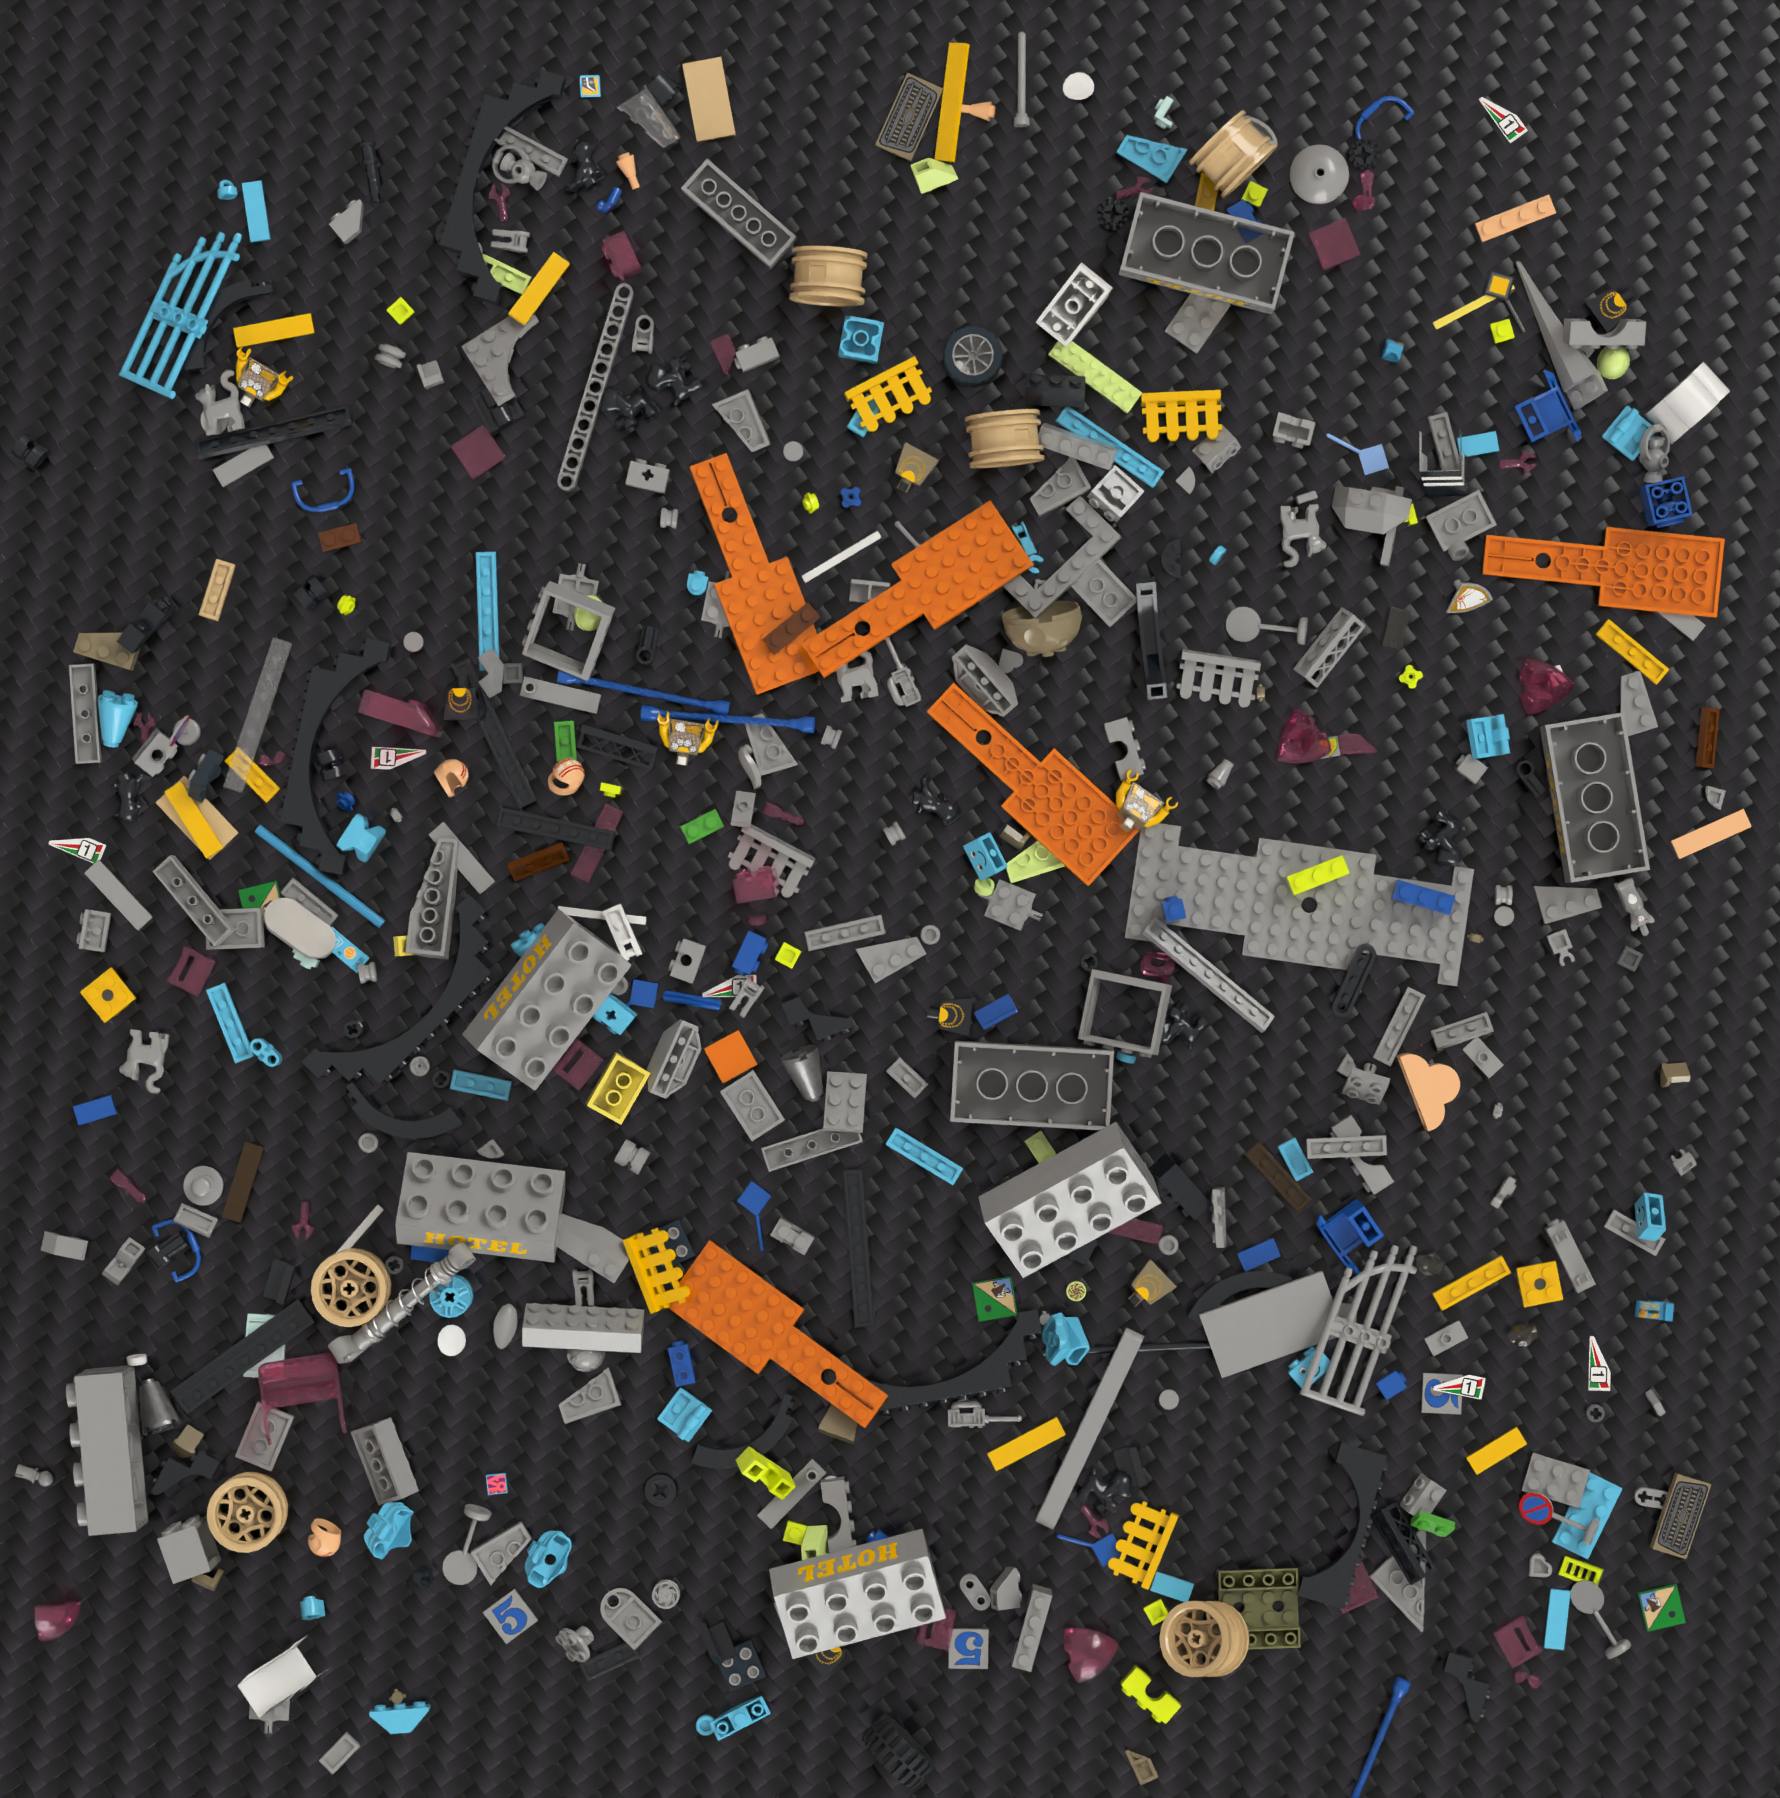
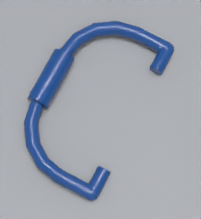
M1385 96L1377 101H1373L1360 114L1361 117L1357 121L1355 128L1356 139H1362L1360 134L1362 122L1374 113L1381 103L1395 101L1401 104L1409 112L1404 116L1406 120L1414 115V110L1405 101L1395 96Z
M351 469L339 470L340 475L347 474L350 489L348 495L343 500L318 505V507L307 506L299 497L297 486L302 485L303 482L298 480L291 483L297 504L309 512L322 513L339 509L340 506L346 504L352 498L354 492V479Z
M174 1219L162 1221L153 1225L152 1231L155 1237L159 1236L157 1229L170 1224H179L174 1223ZM181 1225L179 1226L187 1233V1239L193 1253L195 1252L196 1262L192 1270L178 1277L175 1271L171 1272L176 1283L195 1274L201 1262L199 1251L201 1249L194 1233Z

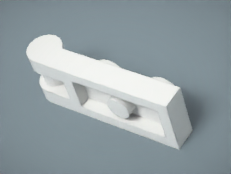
M618 904L602 911L620 954L627 961L634 955H642L622 905ZM631 942L633 948L626 950L624 945Z

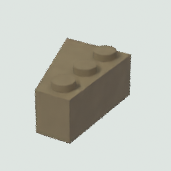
M79 633L73 652L133 671L140 649L131 654L116 641L122 633Z

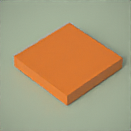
M739 1030L704 1048L722 1083L757 1065Z

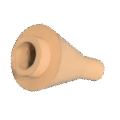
M991 101L972 105L962 104L961 112L970 113L990 121L991 117L994 118L995 106L992 105Z
M629 152L618 156L619 160L615 162L629 179L632 190L640 187L636 178L634 154L629 155Z

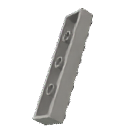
M69 665L76 764L102 762L96 665Z
M170 855L153 871L213 946H219L236 930L175 855Z
M822 1128L762 1147L761 1149L770 1172L863 1142L861 1134L857 1132L827 1131Z

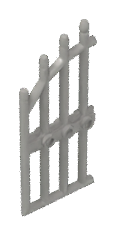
M1392 1245L1385 1264L1374 1267L1378 1252L1372 1250L1364 1271L1349 1279L1353 1269L1349 1267L1345 1269L1300 1395L1360 1416L1365 1414V1409L1360 1406L1380 1352L1385 1354L1390 1346L1392 1335L1387 1334L1402 1290L1408 1274H1415L1417 1272V1267L1412 1266L1414 1255L1417 1252L1416 1246L1411 1245L1404 1264H1394L1395 1255L1398 1253L1399 1247ZM1390 1272H1401L1380 1330L1370 1328ZM1381 1273L1363 1325L1353 1322L1370 1276ZM1358 1284L1346 1319L1338 1317L1337 1313L1344 1294ZM1329 1335H1332L1339 1339L1318 1393L1310 1390ZM1346 1341L1355 1343L1337 1397L1327 1396ZM1364 1346L1372 1349L1354 1402L1350 1404L1344 1402V1398Z

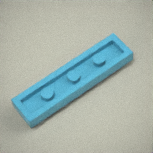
M226 983L206 990L235 1063L255 1056L250 1049L249 1040Z
M898 1128L894 1129L885 1144L954 1185L963 1170L961 1166Z

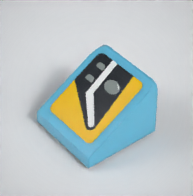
M599 75L580 76L581 98L601 97Z

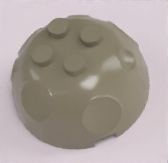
M1055 601L1038 618H1034L1023 606L1004 612L1002 614V621L1010 640L1016 647L1027 652V656H1036L1042 653L1043 657L1053 656L1054 651L1062 652L1066 650V646L1078 634L1082 614L1077 602Z

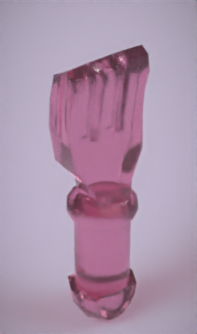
M768 802L763 810V814L775 818L783 817V820L790 821L796 825L804 823L801 816L788 813V811L783 812L780 807Z
M117 1169L111 1175L110 1179L119 1187L126 1188V1192H129L136 1201H145L144 1194H141L133 1184L130 1185L128 1178L120 1170Z

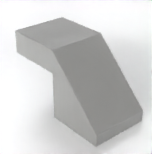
M493 649L478 657L488 672V675L480 680L479 684L489 698L502 691L504 664Z
M45 1231L41 1251L84 1260L88 1241Z
M129 1237L119 1249L115 1258L105 1268L102 1275L116 1285H119L145 1248Z

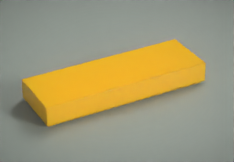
M239 747L225 760L266 803L281 789Z
M1515 1427L1466 1458L1476 1475L1527 1445L1518 1428Z

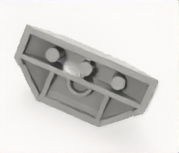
M1335 487L1332 508L1347 529L1385 534L1409 519L1412 499L1363 489Z
M965 645L952 656L956 682L985 712L999 714V716L1004 717L1018 705L1013 682L988 653Z
M680 1019L663 1032L647 1067V1071L651 1073L648 1077V1092L666 1099L670 1094L686 1085L701 1051L698 1026Z

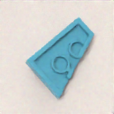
M1126 135L1116 153L1167 184L1187 149Z

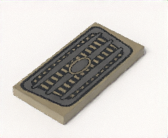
M907 73L875 146L908 161H912L943 92V88Z
M1674 1473L1650 1548L1687 1559L1711 1487L1710 1483Z

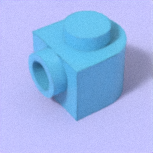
M694 570L693 574L689 573L687 581L689 592L696 596L704 594L707 590L709 577H706L705 572Z
M315 1596L303 1598L304 1601L300 1602L302 1619L309 1621L325 1616L323 1600L315 1599Z

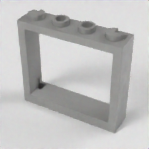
M549 581L546 587L542 586L538 595L541 600L534 607L532 613L535 614L534 620L531 619L528 624L527 630L530 631L529 635H525L522 641L524 646L522 654L588 681L594 670L615 608ZM550 596L602 617L586 663L534 643Z
M1092 969L1078 1039L1084 1040V1044L1095 1046V1043L1103 1044L1102 1048L1114 1050V1047H1119L1121 1052L1132 1054L1133 1051H1138L1140 1056L1151 1058L1152 1055H1158L1172 985ZM1101 979L1162 991L1151 1048L1090 1035Z

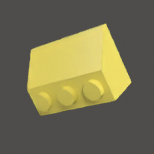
M614 1052L588 1097L586 1105L613 1121L622 1124L651 1073Z

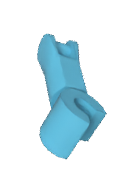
M1020 522L1021 524L1016 527L1011 526L1015 538L1032 563H1043V558L1035 555L1037 551L1024 522ZM1024 532L1026 537L1020 539L1018 534ZM1032 567L1027 570L1031 575H1039L1038 568Z

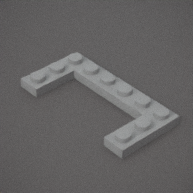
M1081 496L1074 500L1066 508V511L1092 538L1037 590L1021 575L1003 586L1034 618H1038L1121 539V536Z

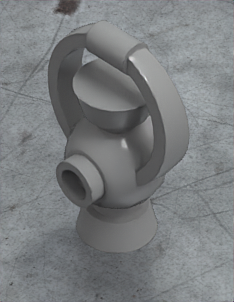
M516 145L501 147L499 150H496L492 159L493 172L502 182L510 184L530 182L536 190H539L546 181L547 173L536 171L534 164L529 161L527 153ZM509 149L518 151L522 157L521 160L516 161V158L511 153H507L500 164V170L511 171L513 179L504 178L498 170V164L504 154L503 152Z
M1661 424L1649 426L1640 441V462L1648 470L1643 481L1647 483L1663 481L1662 474L1659 471L1667 467L1669 462L1667 454L1670 448V438L1667 430ZM1660 432L1662 437L1650 436L1652 433Z

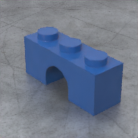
M1396 880L1391 899L1450 915L1455 896Z

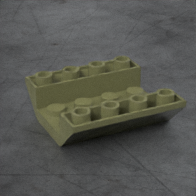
M1298 1568L1218 1571V1601L1227 1603L1232 1607L1236 1602L1244 1604V1609L1240 1614L1248 1628V1649L1301 1647L1298 1595H1296ZM1275 1601L1283 1602V1609L1275 1611L1272 1608Z

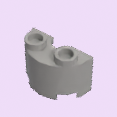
M1278 412L1272 435L1274 437L1273 441L1283 444L1285 441L1292 442L1291 446L1303 449V445H1310L1316 422Z

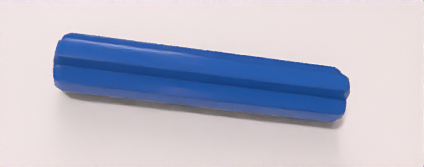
M667 990L663 994V1000L712 1010H720L721 1001L718 999Z

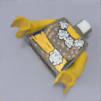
M241 346L237 351L236 382L238 387L244 390L245 393L239 402L250 408L255 398L264 402L265 400L270 401L280 396L285 390L287 383L293 380V376L287 379L285 377L287 371L279 375L251 357L247 359L251 349H248L245 354L242 352L243 346Z
M659 711L657 717L659 733L669 751L677 752L676 764L687 766L689 754L698 755V753L704 752L712 743L715 730L719 724L718 721H716L715 725H711L709 723L710 718H708L706 724L669 719L670 713L668 711L666 717H661Z
M1132 769L1126 771V780H1123L1116 792L1117 816L1123 819L1120 827L1126 832H1130L1133 827L1140 830L1143 826L1149 828L1159 824L1169 814V810L1176 808L1178 805L1177 802L1175 806H1169L1168 801L1172 798L1170 797L1167 799L1164 807V803L1141 786L1135 782L1131 784V781L1137 780L1139 776L1138 772H1136L1135 776L1130 778L1129 773Z

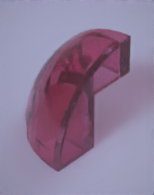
M1526 659L1522 666L1519 680L1523 681V692L1520 693V697L1527 714H1535L1554 706L1575 686L1574 682L1566 674L1543 661Z
M1296 708L1290 715L1280 737L1277 761L1307 763L1318 760L1331 752V745L1325 731L1320 732L1315 725L1316 720L1309 714Z
M81 1601L64 1602L63 1604L37 1605L35 1607V1625L38 1630L39 1641H50L65 1634L78 1617Z
M1065 1628L1064 1648L1065 1652L1070 1653L1071 1661L1068 1666L1077 1682L1091 1679L1110 1663L1116 1653L1118 1643L1109 1636L1094 1630Z

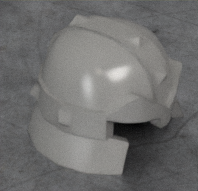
M566 1349L568 1351L567 1358L576 1370H581L582 1372H591L597 1369L605 1358V1351Z

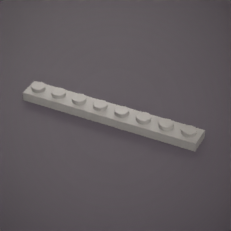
M1155 916L1149 921L1141 932L1144 936L1261 1033L1266 1030L1275 1017Z

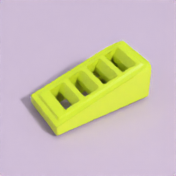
M1565 1556L1558 1575L1576 1582L1582 1580L1589 1581L1592 1571L1596 1573L1593 1583L1598 1585L1604 1569ZM1571 1562L1573 1563L1569 1574L1566 1573L1569 1563ZM1577 1565L1581 1566L1578 1575L1575 1576L1574 1573ZM1586 1568L1588 1569V1572L1586 1574L1585 1579H1583L1581 1577L1583 1575L1584 1569Z

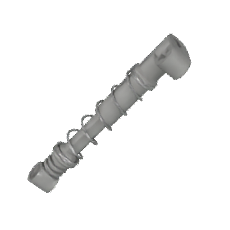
M461 1242L451 1248L448 1252L449 1254L440 1262H435L426 1269L424 1279H414L411 1290H401L395 1300L388 1301L386 1307L379 1311L370 1321L362 1324V1328L356 1333L333 1340L328 1345V1348L337 1362H352L374 1342L381 1341L385 1337V1333L394 1325L398 1326V1322L406 1315L410 1316L417 1302L424 1305L422 1298L430 1291L437 1294L436 1286L439 1284L448 1285L453 1275L471 1265L476 1258L467 1244ZM430 1269L431 1273L426 1277V1273ZM416 1280H422L413 1288V1284ZM403 1291H409L405 1295L401 1294Z

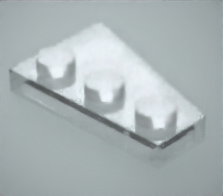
M647 88L617 107L621 112L625 111L631 116L630 120L635 124L638 122L645 129L646 133L663 148L680 138V135Z

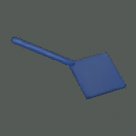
M634 979L630 1001L625 1005L628 1007L630 1005L654 1008L658 983ZM613 1012L609 1017H614L616 1012Z
M751 1181L737 1202L755 1215L760 1251H764L759 1213L771 1198V1195Z
M1113 1533L1093 1544L1060 1534L1056 1536L1059 1539L1092 1547L1102 1567L1108 1565L1111 1558H1120L1122 1552L1116 1549L1117 1540Z

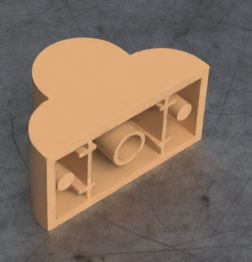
M1411 1053L1397 1055L1425 1130L1431 1131L1437 1128L1444 1119V1104L1452 1101L1457 1096L1460 1089L1459 1077L1455 1070L1441 1063L1428 1065L1423 1058Z

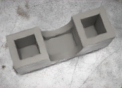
M1127 717L1103 724L1109 743L1120 741L1127 747L1126 757L1115 762L1120 781L1126 780L1125 774L1128 769H1132L1129 773L1130 778L1134 777L1136 772L1139 775L1144 774L1143 770L1146 769L1143 758L1139 759L1137 751H1140L1138 740H1134L1132 732L1135 731L1132 720L1128 721Z

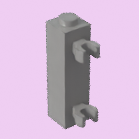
M1556 1218L1548 1222V1226L1544 1229L1575 1292L1580 1293L1596 1285L1565 1221Z

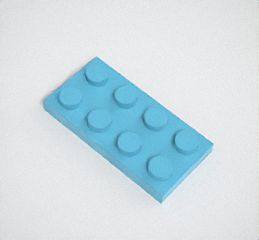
M1590 1472L1580 1508L1569 1505L1564 1517L1588 1527L1592 1519H1599L1600 1525L1592 1544L1587 1545L1584 1543L1586 1531L1562 1521L1552 1542L1588 1559L1623 1488Z

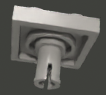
M1366 1063L1364 1070L1352 1067L1343 1086L1342 1094L1367 1101L1371 1104L1380 1105L1388 1088L1390 1078L1375 1074L1376 1066L1372 1064L1370 1069L1371 1063Z

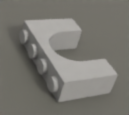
M1035 1584L1031 1586L1023 1627L1019 1640L1015 1643L1011 1658L1012 1667L1029 1672L1032 1670L1052 1599V1591L1049 1588Z

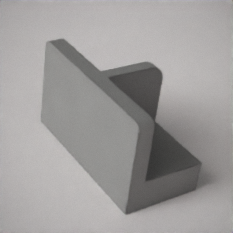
M851 579L849 602L867 603L889 589L890 583Z

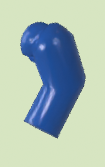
M613 187L607 201L600 200L598 202L597 210L602 211V213H608L616 205L622 191L619 188Z

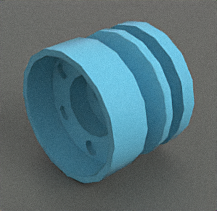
M457 1274L453 1275L448 1285L439 1284L436 1286L437 1294L430 1291L429 1298L432 1308L440 1316L447 1318L457 1317L464 1313L472 1304L474 1296L470 1282ZM447 1292L449 1294H451L452 1292L455 1294V1296L453 1297L455 1301H453L452 1299L448 1301L446 1299V1297L448 1296Z

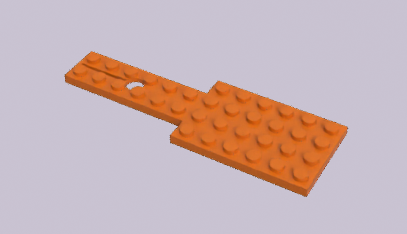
M727 453L690 466L689 469L731 575V578L715 583L714 587L755 694L764 693L819 672L802 646L803 643L817 635L814 624L775 655L762 641L763 638L806 603L788 557L772 563L768 562ZM725 508H733L736 511L737 518L734 522L728 523L723 520L722 511Z
M990 500L893 562L891 566L900 578V582L809 639L802 646L823 678H825L923 614L932 628L936 630L1032 568L1034 564ZM864 621L870 625V632L866 636L858 635L855 632V626L859 622Z
M1606 527L1604 546L1486 535L1482 575L1600 586L1598 606L1716 618L1725 539ZM1546 553L1550 557L1551 562L1547 568H1539L1536 565L1535 559L1538 554Z
M955 683L927 711L936 722L1013 791L1011 796L1001 805V808L1086 886H1089L1138 833L1139 830L1134 827L1130 832H1126L1120 827L1123 819L1117 816L1118 808L1116 804L1056 749H1053L1040 762ZM981 730H986L991 735V741L987 745H980L976 741V734Z
M711 1240L708 1241L679 1282L680 1286H687L689 1288L690 1295L685 1298L686 1302L679 1304L677 1300L671 1302V1306L668 1308L757 1374H760L768 1361L772 1359L864 1428L868 1426L889 1395L794 1326L805 1311L804 1308ZM832 1369L836 1373V1380L833 1384L827 1385L822 1381L821 1375L824 1370Z

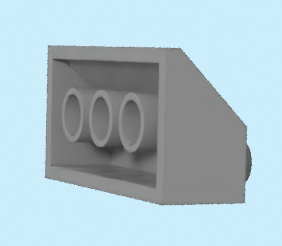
M391 1417L351 1431L378 1505L403 1499L419 1491Z

